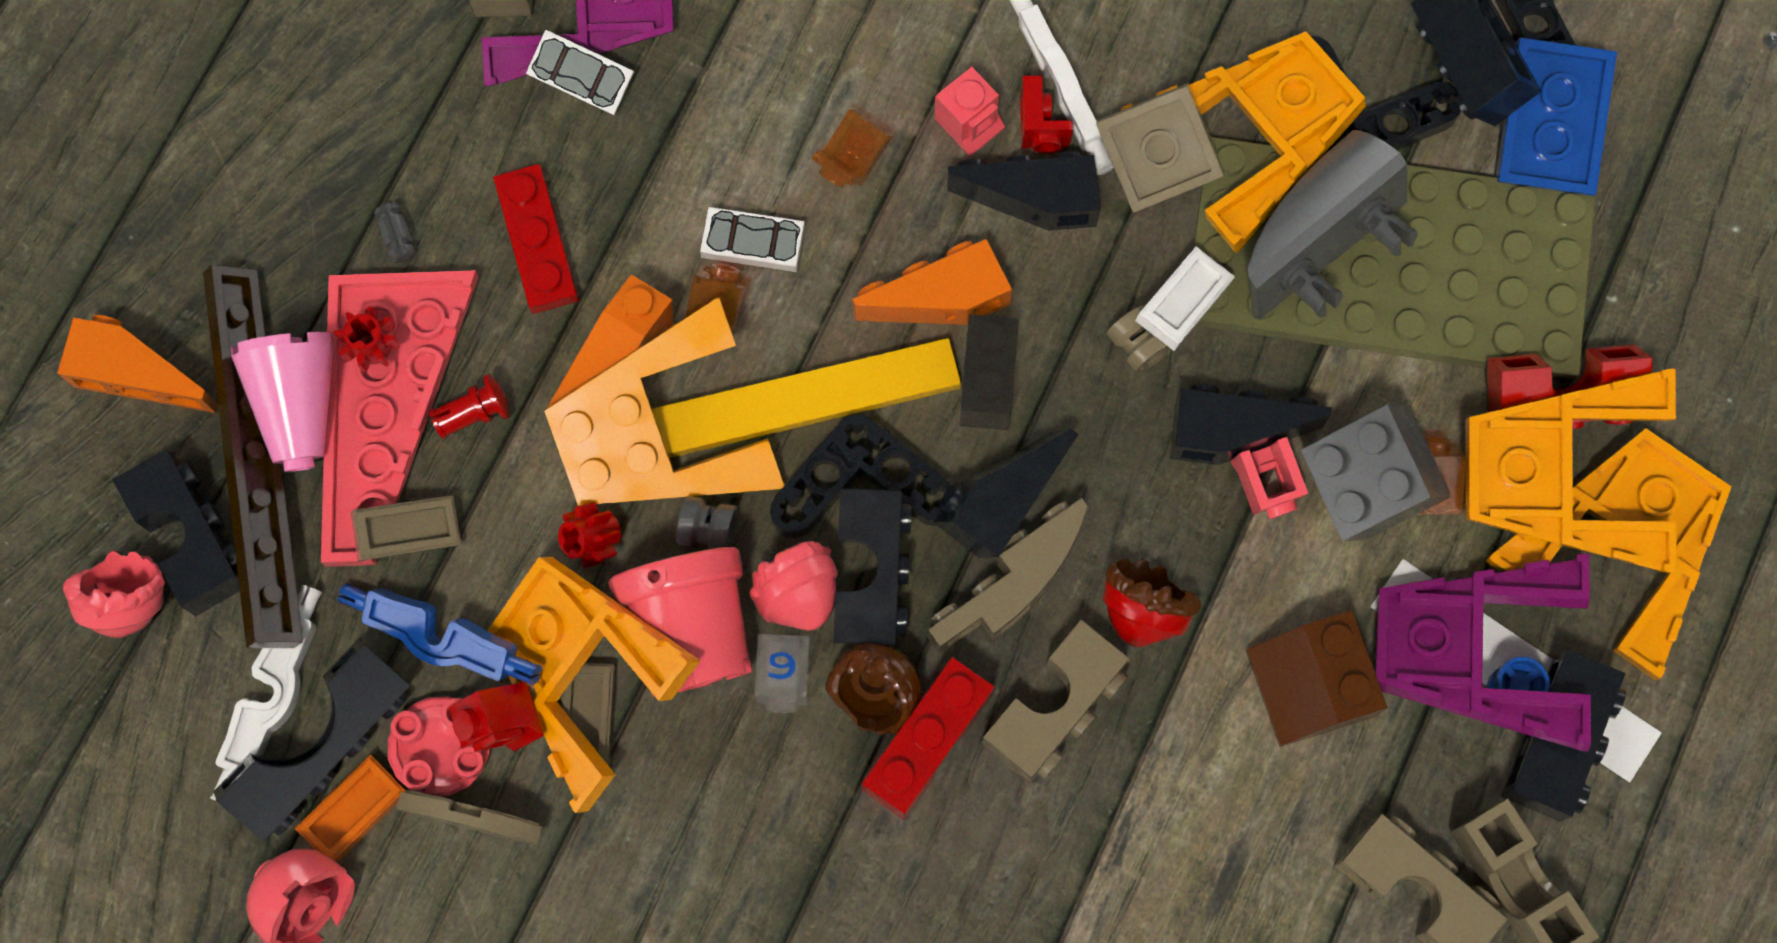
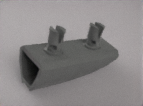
M1353 130L1328 151L1284 197L1269 218L1257 240L1247 267L1252 298V314L1255 319L1263 318L1293 293H1296L1319 317H1326V302L1332 305V307L1337 308L1343 294L1318 273L1369 232L1386 246L1394 256L1401 255V242L1408 247L1413 245L1417 238V231L1394 214V212L1407 203V163L1398 150L1374 135Z

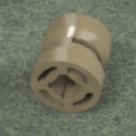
M1141 305L1128 312L1113 324L1106 333L1116 347H1121L1128 354L1127 362L1136 374L1148 370L1172 351L1171 348L1135 321L1146 305Z

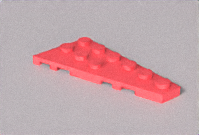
M476 270L329 275L327 333L333 335L334 349L323 462L321 563L325 567L376 565L378 559L358 562L350 512L356 509L398 503L428 421L429 410L433 407L479 278ZM372 306L377 313L378 321L383 317L390 316L396 326L388 335L396 337L401 345L400 348L390 350L387 356L389 362L387 367L381 363L370 364L367 372H363L357 365V357L352 361L345 362L339 355L340 349L347 344L340 342L334 335V331L343 330L345 323L348 321L345 313L350 312L353 315L365 314L367 307ZM370 334L364 335L361 338L365 345L374 340Z

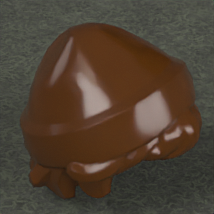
M863 643L845 651L833 667V671L828 675L825 684L826 692L830 698L853 719L860 730L875 731L877 735L892 733L896 736L919 704L921 697L920 680L909 658L900 650L886 645Z

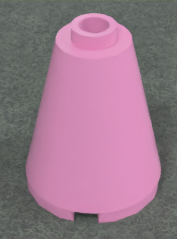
M307 332L308 342H302V338L291 337V333L249 339L238 342L237 346L230 347L232 360L272 463L283 464L284 472L315 468L314 459L324 457L334 349L333 335L327 332Z

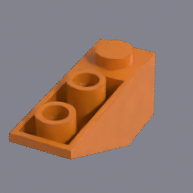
M987 239L975 244L972 241H965L952 247L946 253V257L931 264L928 261L915 263L905 269L900 278L886 284L884 281H876L863 287L858 292V296L852 299L853 315L856 321L967 325L1009 306L1012 288Z

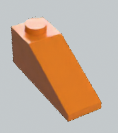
M631 274L601 313L548 407L672 327L673 300Z
M93 315L92 320L73 317L57 374L74 388L212 413L217 412L218 403L203 388L124 329L121 321L103 315Z

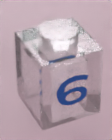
M758 634L754 696L757 703L766 704V711L795 713L797 705L808 706L812 649L810 636Z

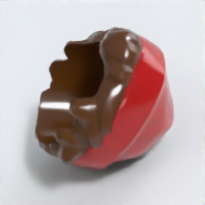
M1129 559L1114 561L1106 571L1107 580L1102 599L1107 606L1109 620L1117 635L1131 646L1145 647L1175 636L1184 635L1190 626L1193 616L1198 614L1201 609L1199 598L1191 591L1181 590L1175 583L1170 581L1167 569L1164 566H1156L1151 569L1149 561L1145 559H1140L1135 563L1130 562Z

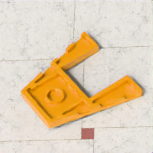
M1306 31L1248 55L1247 61L1226 70L1221 66L1205 73L1204 79L1189 84L1201 115L1229 96L1281 156L1205 210L1206 219L1235 253L1245 245L1275 211L1296 183L1319 161L1366 107L1364 95ZM1175 85L1165 90H1162L1156 93V96L1168 92L1172 89H1175L1178 86ZM1132 103L1121 108V111L1133 106Z
M720 297L714 298L702 308L682 319L647 344L639 347L621 361L545 409V415L578 506L590 502H596V504L686 497L688 495L702 496L775 490L784 487L768 438L674 470L641 379L736 346Z
M1666 369L1656 373L1466 418L1465 520L1664 573H1677L1676 521L1573 520L1572 420H1675L1676 369Z
M1645 428L1573 487V520H1580L1585 513H1588L1596 520L1676 521L1677 573L1666 574L1613 649V652L1656 681L1664 675L1667 657L1672 644L1677 639L1683 622V613L1690 594L1694 591L1697 584L1700 566L1707 548L1711 545L1732 486ZM1516 534L1490 555L1485 562L1499 572L1523 569L1526 563L1549 560L1550 563L1562 545Z
M538 557L487 630L493 635L516 644V656L542 666V672L537 673L541 674L538 682L534 686L528 683L527 685L544 737L552 752L547 758L556 777H564L574 797L569 804L575 813L589 811L616 774L557 701L603 637L607 638L658 701L672 700L700 663L697 657L553 557ZM509 676L511 684L524 682Z

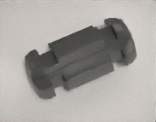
M389 202L378 206L374 214L377 216L378 226L384 244L389 251V257L394 263H401L412 259L416 255V250L413 247V241L399 204L397 202Z

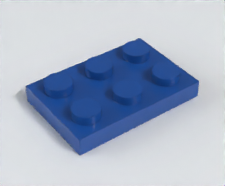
M1520 37L1515 44L1537 81L1541 92L1504 119L1496 171L1497 182L1596 196L1617 51Z

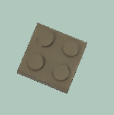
M1188 83L1096 122L1133 213L1222 178L1225 175Z

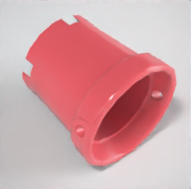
M721 547L679 555L629 569L609 579L608 584L613 599L699 659L700 663L678 692L711 685V683L723 680L724 677H726V680H730L753 672L748 653L737 581L743 575L739 549L735 547Z

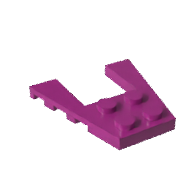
M576 0L578 34L558 36L596 54H602L674 32L672 0ZM543 35L481 37L484 86L492 87L528 76L526 72Z
M1590 554L1576 555L1575 560L1549 564V560L1526 563L1523 569L1494 573L1493 569L1474 572L1473 577L1446 582L1445 577L1379 588L1376 677L1381 691L1570 748L1589 752L1591 745V695L1482 688L1484 603L1588 609L1590 601Z

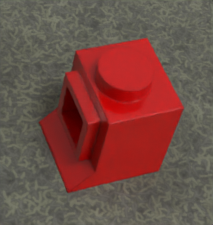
M526 682L479 690L449 707L453 720V729L462 749L473 747L474 752H480L506 746L515 752L544 736Z

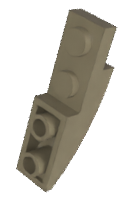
M1082 498L1070 506L1066 501H1062L1051 508L1041 518L1045 524L1032 533L1028 534L1025 529L1015 533L1003 549L1004 552L1000 554L998 560V567L1005 576L1001 579L997 574L989 576L972 590L975 596L973 599L958 608L956 603H952L931 618L930 621L934 626L928 629V640L939 655L979 627L983 629L991 642H994L1034 607L1057 577L1076 542L1088 506Z

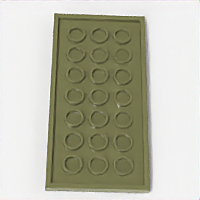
M1210 137L1225 175L1201 186L1193 249L1198 247L1233 274L1235 278L1196 326L1487 369V358L1538 354L1552 367L1553 379L1575 381L1579 376L1595 196L1497 182L1498 178L1407 165V203L1394 212V214L1417 231V238L1413 245L1408 247L1401 242V255L1394 256L1386 246L1369 232L1318 273L1343 294L1337 308L1332 307V305L1326 302V317H1319L1296 293H1293L1263 318L1255 319L1252 314V298L1247 267L1255 244L1272 214L1245 245L1235 253L1206 219L1205 210L1281 156L1272 145Z

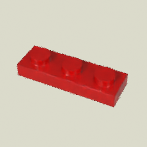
M540 164L493 176L527 303L532 315L578 302L576 288Z

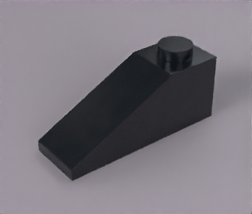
M1071 428L1052 431L959 484L955 483L941 498L939 508L942 511L934 521V524L978 558L999 557L1079 434Z

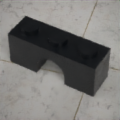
M166 449L112 479L134 521L151 533L172 522H182L184 524L185 539L181 548L174 555L158 564L179 605L196 617L240 591L234 543L230 542L226 545L218 529L225 526L224 521L210 500L203 503L196 490V487L202 484L201 479L187 458L179 461Z
M840 489L838 540L844 543H859L870 548L877 557L878 571L873 582L863 590L855 592L836 591L833 643H871L896 646V635L906 636L908 605H898L899 584H909L910 554H900L901 533L911 534L912 503H902V491Z

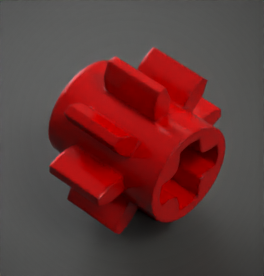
M372 306L367 307L365 314L353 315L350 312L345 313L348 321L345 323L343 330L334 331L336 338L340 342L347 344L338 352L345 362H349L357 357V365L363 372H367L370 364L381 363L387 367L389 365L387 356L390 350L400 348L401 345L396 337L388 335L396 326L390 316L383 317L378 321L377 313ZM370 334L374 340L365 345L361 338L364 335Z
M590 502L576 506L575 511L562 515L564 523L558 531V542L561 550L569 560L581 557L583 567L589 568L602 564L604 559L617 555L614 547L620 541L621 529L618 520L610 510L598 513L596 502Z

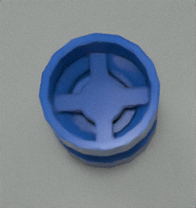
M1516 657L1504 663L1489 676L1486 688L1548 692L1550 683L1545 668L1538 661L1529 657Z

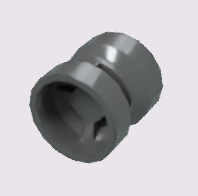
M686 496L679 516L676 543L687 547L701 544L708 546L709 549L730 547L736 525L737 506L725 503L711 506L707 505L703 498Z

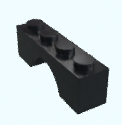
M359 638L323 675L330 693L331 713L327 727L321 737L307 750L287 758H266L249 753L213 791L216 802L263 842L272 833H275L277 836L282 834L297 818L299 812L295 808L309 793L313 797L320 794L335 776L332 768L345 755L349 758L355 756L371 738L368 730L381 716L386 720L392 717L407 699L404 692L410 685Z

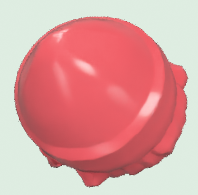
M801 542L777 553L775 560L771 562L762 561L758 565V572L752 573L753 587L750 589L749 594L759 614L766 622L806 631L816 630L824 625L835 606L836 579L838 576L834 561L830 557L831 549L829 547H823L819 542Z
M112 550L107 554L104 561L91 569H84L80 573H76L66 579L63 583V591L68 600L70 613L76 623L106 637L122 638L143 630L162 608L165 581L161 569H159L158 564H154L150 556H141L137 551L129 552L127 556H121L117 551Z

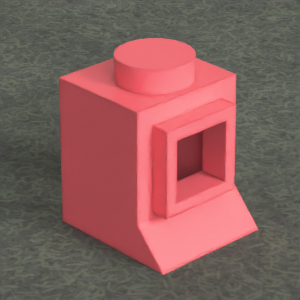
M972 66L935 96V120L969 156L973 155L1006 128L998 114L999 94Z
M1287 437L1279 439L1271 446L1250 453L1249 450L1242 452L1230 461L1238 473L1253 515L1266 511L1269 520L1298 510L1295 501L1309 494ZM1274 469L1282 492L1267 497L1259 474Z

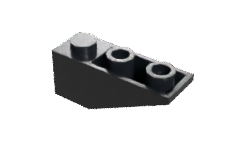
M1065 151L1054 155L1053 158L1033 159V157L1028 155H1016L1007 158L1005 162L985 163L980 159H967L960 161L956 166H948L947 189L949 192L1048 231L1097 226L1100 204L1094 155L1082 156L1081 153L1076 151Z
M1198 384L1190 386L1189 389L1181 388L1175 404L1169 459L1221 465L1231 461L1242 452L1249 450L1252 453L1271 446L1279 439L1287 437L1288 440L1323 428L1331 415L1332 407L1318 406V401L1306 397H1294L1285 402L1269 400L1267 394L1258 391H1242L1237 396L1219 393L1218 388L1210 385Z

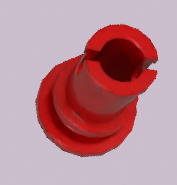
M490 373L483 376L484 387L479 388L474 385L468 388V394L438 408L429 410L430 417L433 419L431 421L442 439L478 421L486 424L493 420L492 415L499 413L504 420L511 417L507 397L502 387Z

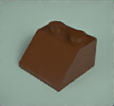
M1352 610L1304 624L1246 650L1279 747L1375 718L1388 708Z

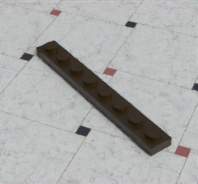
M210 265L203 272L246 648H295L303 642L282 467L281 464L272 463L232 360L230 347L237 346L238 342L265 337L258 273L254 269Z

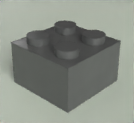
M1387 404L1301 449L1302 455L1342 541L1366 540L1452 497L1410 406Z

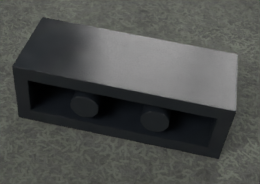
M1414 0L1411 3L1419 19L1416 23L1417 30L1436 50L1439 56L1435 60L1436 65L1442 75L1450 82H1453L1459 93L1455 97L1456 103L1469 119L1474 120L1477 118L1496 126L1541 92L1537 81L1492 0Z
M1565 649L1552 659L1547 673L1550 683L1548 692L1591 695V745L1589 752L1524 734L1501 795L1502 798L1509 799V801L1559 822L1573 817L1574 812L1580 814L1584 809L1591 792V785L1585 783L1592 765L1598 766L1608 747L1609 738L1603 736L1609 717L1613 719L1617 717L1626 697V690L1620 688L1626 673L1569 649Z

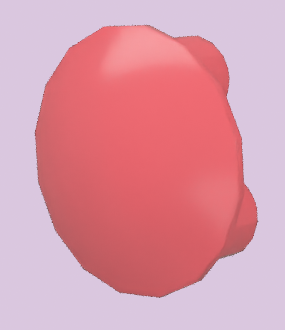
M448 696L426 698L409 706L405 711L398 713L393 718L391 733L388 738V761L395 777L410 791L438 797L451 796L468 788L483 772L490 749L480 752H474L473 747L462 749L453 729V720L449 707L461 701V698H451Z

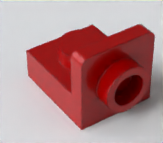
M1023 76L1019 94L1021 149L1033 148L1037 153L1049 154L1058 152L1062 148H1068L1073 133L1072 121H1051L1052 98L1051 93H1043L1042 76Z

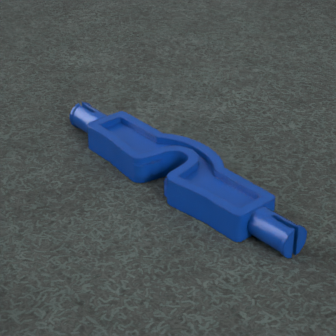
M346 583L339 591V594L342 595L338 596V602L363 612L361 619L364 624L402 640L411 653L429 664L436 666L458 664L495 681L512 676L531 686H534L540 679L541 674L537 673L542 672V666L516 656V644L493 635L467 619L458 618L450 621L442 640H440L435 632L437 610L432 604L404 597L383 587L366 592L352 586L350 583Z

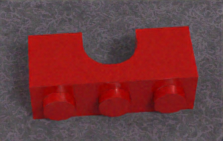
M1635 344L1586 349V366L1582 377L1574 385L1565 389H1553L1552 367L1538 354L1487 358L1488 413L1651 374L1652 357ZM1572 420V429L1583 427L1584 422L1598 420ZM1602 420L1605 423L1614 425H1623L1633 422Z
M952 657L862 782V791L905 821L934 780L935 774L961 737L964 738L992 698L994 686Z

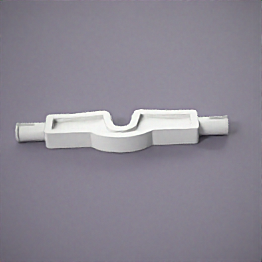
M1010 0L1019 17V27L1044 78L1049 77L1053 80L1057 104L1065 119L1072 121L1073 134L1082 152L1094 155L1097 175L1108 173L1114 166L1097 128V121L1082 94L1076 75L1065 53L1055 41L1038 5H1033L1031 0Z
M301 585L297 596L303 642L295 648H262L252 665V676L266 685H271L274 694L271 700L265 703L243 698L236 703L226 738L215 762L217 766L223 768L215 789L249 753L263 756L272 733L279 729L293 713L300 695L301 681L299 669L317 630V626L310 621V618L322 594L321 591ZM213 792V794H212V796L210 797V799H213V800L216 801L215 796H214V792Z

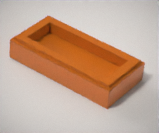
M370 754L294 829L314 850L339 862L398 804L400 793L405 792L406 789Z

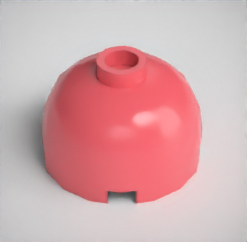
M306 848L292 849L273 859L267 860L257 869L247 895L246 912L253 931L263 943L322 942L324 939L317 933L331 916L337 927L353 900L355 889L353 878L346 873L347 871L342 865L317 850Z

